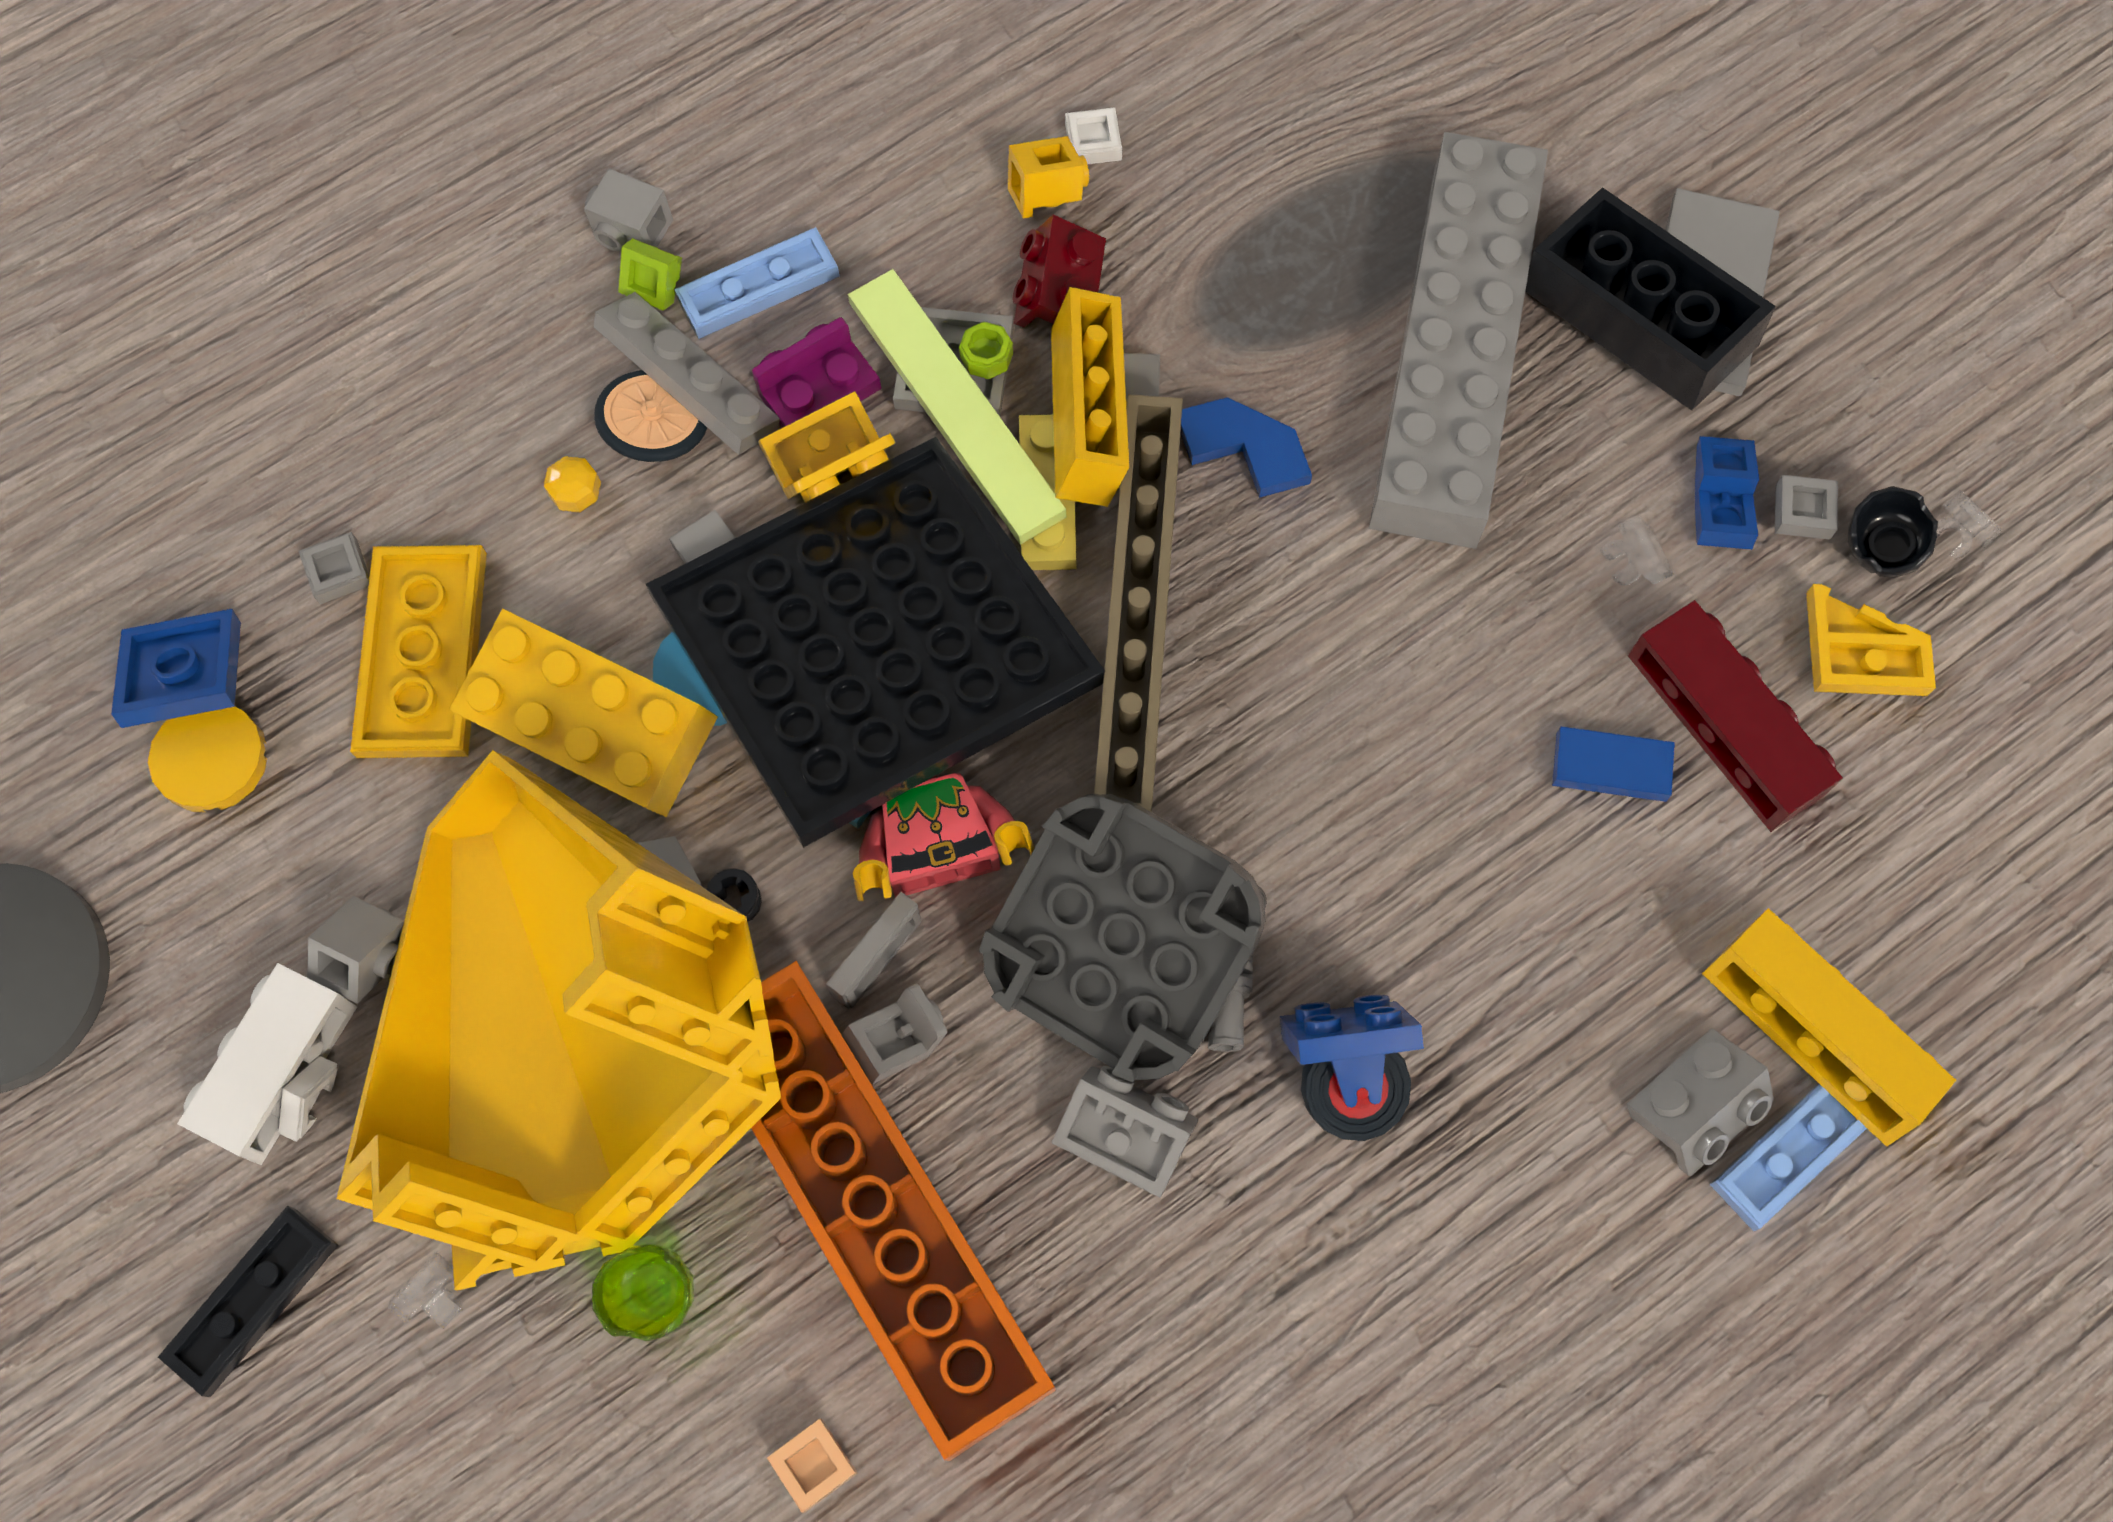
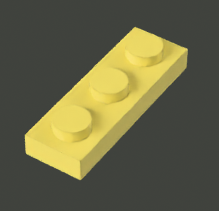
M1053 414L1019 415V444L1055 493ZM1059 499L1066 508V518L1021 544V555L1032 570L1077 569L1075 501Z

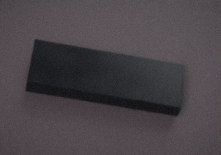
M287 1206L160 1353L158 1358L201 1396L211 1397L339 1245L298 1210Z

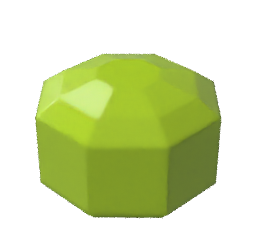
M981 322L965 330L959 345L960 359L970 375L991 379L1008 370L1013 356V342L1003 326Z

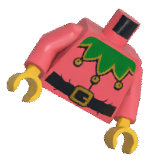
M953 773L938 778L934 776L883 804V809L871 815L859 850V864L853 870L857 900L864 901L863 894L871 888L883 889L884 899L892 896L893 889L896 898L900 892L907 896L1001 870L999 854L1005 866L1012 864L1010 852L1014 849L1026 848L1029 850L1030 855L1032 854L1035 847L1028 827L1023 822L1016 821L1009 810L981 786H967L961 773Z

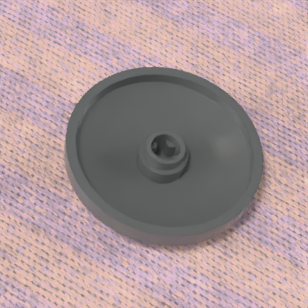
M9 863L0 864V1093L17 1089L44 1076L74 1051L89 1032L99 1014L107 991L110 973V956L105 931L90 904L72 887L52 875L36 868Z

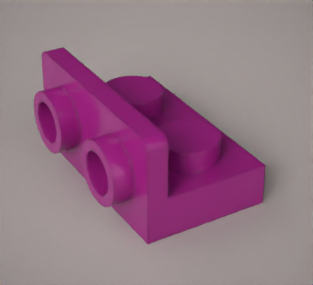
M842 317L835 319L829 324H820L807 333L805 338L783 351L777 350L768 354L752 370L759 397L780 418L779 424L782 428L854 391L860 401L882 389L879 376L852 342L849 326Z

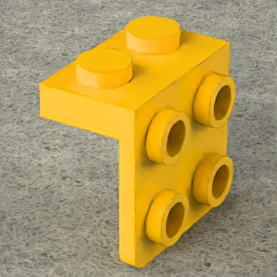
M855 391L758 441L787 498L790 499L801 494L805 503L840 485L836 477L837 474L848 469L852 477L855 478L889 460L884 450L896 443L891 433L879 438Z

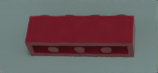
M1696 600L1643 633L1629 653L1628 657L1770 832L1823 798L1843 779L1836 770V764L1831 754L1824 747L1815 744L1800 727L1794 710L1786 702L1776 698L1762 681L1761 673L1756 664L1748 657L1741 656L1726 638L1725 630L1720 621L1711 613L1705 612Z

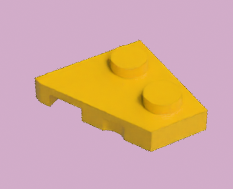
M1813 584L1806 592L1814 692L1928 696L1936 688L1931 635L1907 624L1894 623L1884 613L1865 604L1860 609L1852 607L1829 596L1831 588L1823 584Z

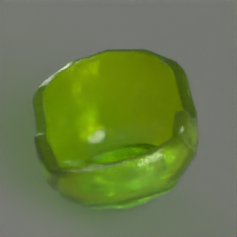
M647 1243L630 1246L604 1262L592 1284V1310L605 1331L614 1337L626 1336L645 1342L664 1337L666 1333L673 1332L683 1323L694 1302L693 1274L677 1252L661 1245Z

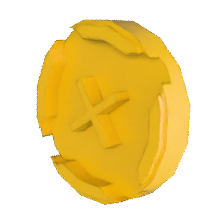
M237 707L167 719L151 741L148 766L152 782L165 798L191 812H205L204 810H211L217 807L223 810L234 806L255 789L265 772L267 758L264 756V743L266 744L264 733L247 713Z

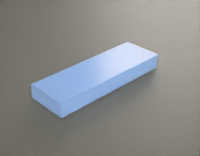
M815 227L674 290L698 339L840 277L834 258Z
M1818 1084L1720 1174L1710 1186L1753 1231H1757L1867 1128L1825 1088Z

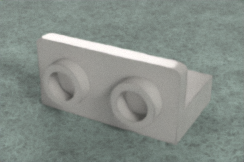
M1102 1066L1101 1070L1096 1067H1090L1080 1079L1051 1143L1161 1198L1196 1127L1198 1118L1188 1113L1189 1107L1185 1103L1171 1095L1157 1093L1154 1097L1134 1087L1135 1081L1132 1083L1111 1075L1114 1070L1112 1067Z

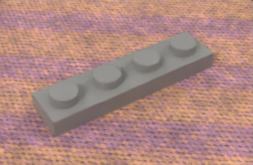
M636 292L595 311L594 328L738 455L759 444L758 441L778 430L780 418Z

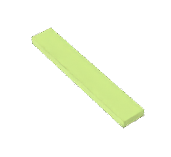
M894 269L849 293V303L1018 543L1020 545L1065 519L1066 508L1062 502L1055 498L1054 491Z

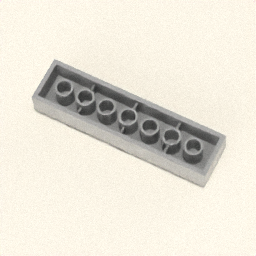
M1444 132L1434 169L1369 529L1474 549L1478 546L1489 517L1548 149Z

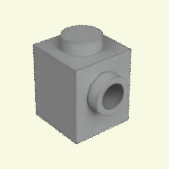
M612 169L607 170L599 185L591 188L585 201L584 211L595 239L612 251H621L622 246L632 238L658 247L673 221L663 189Z
M353 896L308 937L307 978L358 1004L383 978L386 980L390 979L403 928V920L393 916L385 909L377 908Z

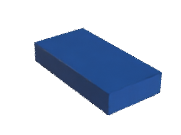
M1560 726L1556 733L1552 786L1667 802L1672 796L1675 742Z

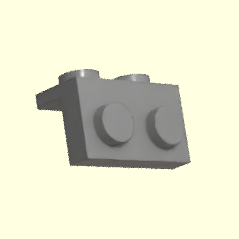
M1711 1028L1627 1103V1108L1633 1120L1675 1152L1679 1169L1688 1176H1692L1704 1164L1711 1165L1724 1154L1729 1142L1746 1126H1754L1762 1121L1769 1112L1774 1097L1768 1068Z

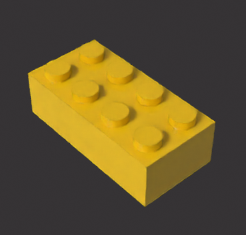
M503 608L449 708L450 711L664 817H667L718 718V716L700 704Z

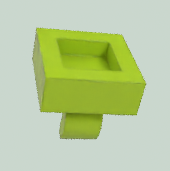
M632 238L621 249L618 293L628 296L636 292L651 306L662 311L666 310L675 300L674 289H676V282L680 279L682 257L675 256L655 246Z

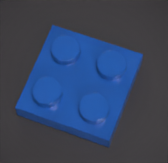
M233 609L121 630L111 715L121 728L235 707L241 622Z

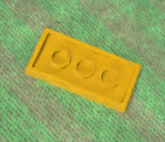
M482 545L373 546L350 752L356 758L468 757L472 721L450 711L449 708L478 655L487 553Z

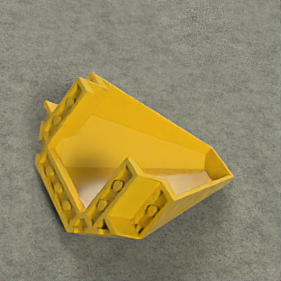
M492 750L427 827L336 1199L373 1210L374 1222L451 1244L454 1290L456 1291L475 1287L476 1280L483 1274L512 1268L514 1277L565 1266V1255L598 1247H601L603 1256L628 1251L781 1099L761 980L747 917L515 760Z

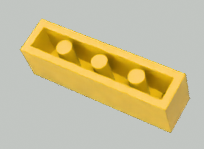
M1070 287L1051 328L1055 498L1108 507L1129 469L1121 297Z
M1769 908L1739 934L1702 973L1886 1147L1919 1126L1957 1081L1937 1063L1933 1056L1924 1051L1890 1020L1885 1012L1877 1008L1843 977L1838 969L1830 965L1792 927L1784 923Z

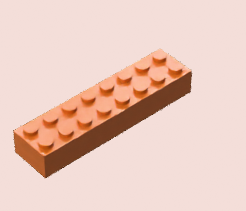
M795 961L761 982L781 1099L751 1129L943 1459L951 1461L1055 1392L1056 1389L798 962Z

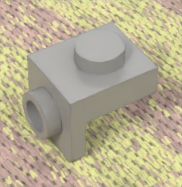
M918 984L906 988L896 1003L849 1024L842 1033V1037L873 1085L928 1058L947 1034V1029L943 1023V1017L938 1006L926 997Z

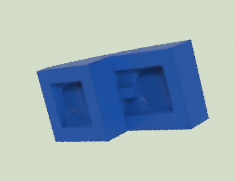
M1699 437L1695 468V526L1697 545L1753 549L1758 537L1753 494L1759 482L1754 440Z

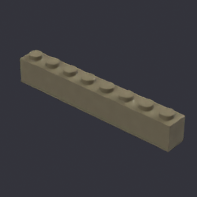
M1128 394L1129 469L1120 484L1094 794H1112L1130 800L1152 812L1183 398Z

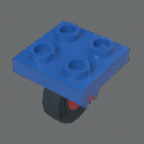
M1387 995L1358 997L1353 1000L1354 1007L1331 1009L1330 1004L1324 1002L1306 1003L1294 1007L1295 1014L1280 1016L1282 1040L1300 1065H1304L1301 1093L1308 1113L1324 1131L1343 1140L1366 1141L1384 1135L1401 1120L1409 1104L1411 1078L1405 1060L1398 1052L1424 1049L1421 1024L1396 1001L1390 1002Z

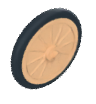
M643 370L630 372L613 380L601 392L595 405L594 420L601 438L619 454L638 461L662 462L678 458L698 445L707 430V427Z

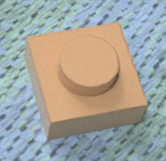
M818 1419L767 1457L802 1513L807 1512L858 1474L823 1419Z

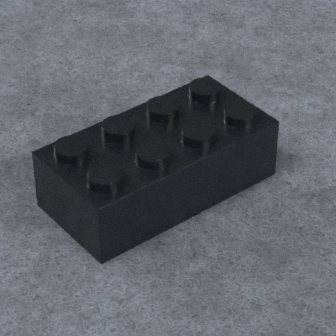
M1603 187L1533 250L1525 292L1691 411L1760 345L1776 308L1771 302Z

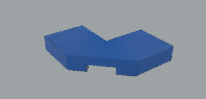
M1228 397L1182 409L1180 434L1191 465L1243 452L1259 498L1311 483L1312 473L1294 428Z

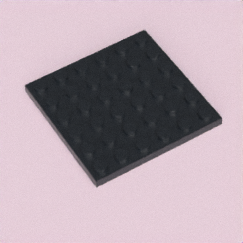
M937 437L646 583L651 598L803 848L1104 683V668Z

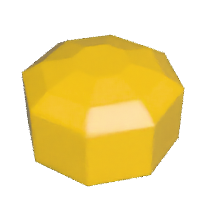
M564 456L547 468L544 488L559 510L582 512L598 500L601 481L596 471L585 458Z

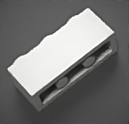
M279 963L276 964L270 975L262 978L256 985L251 995L250 1008L238 1027L230 1030L221 1041L217 1052V1061L205 1080L197 1083L189 1092L184 1103V1113L177 1123L235 1155L262 1165L280 1135L278 1130L282 1089L318 1056L327 1058L357 1009L356 1005L340 994Z

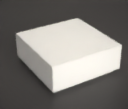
M1115 107L1065 113L1067 136L1078 155L1085 157L1087 164L1122 160V145Z

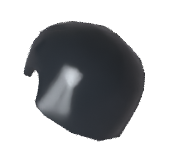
M1891 486L1871 492L1855 508L1848 526V543L1854 557L1867 571L1876 573L1879 577L1896 578L1916 572L1933 555L1938 535L1936 532L1938 521L1925 505L1924 497L1916 491Z

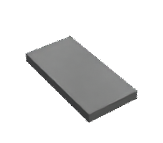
M1677 188L1672 198L1666 231L1760 296H1764L1780 211ZM1752 353L1714 391L1741 396L1746 388Z

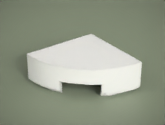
M318 1056L282 1089L278 1134L297 1142L312 1127L317 1118L309 1115V1112L322 1089L331 1092L337 1074V1063Z

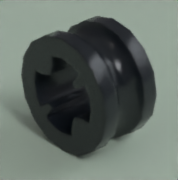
M735 868L726 869L714 875L708 883L706 890L721 900L727 898L726 888L737 885L740 892H743L745 888L749 890L748 894L741 897L742 906L736 910L747 917V922L753 920L760 910L762 899L761 892L752 876L744 870Z

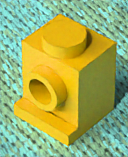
M1068 136L1009 145L1008 191L1023 219L1033 217V208L1056 207L1063 203L1082 200L1083 187H1087L1089 184L1088 164L1083 155H1078Z

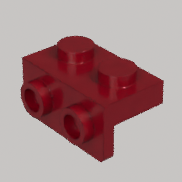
M1054 214L1036 230L1031 229L1026 234L1020 248V257L1024 259L1021 277L1014 288L1012 297L1013 303L1016 304L1014 324L1025 328L1037 317L1054 324L1070 287L1098 293L1106 238Z

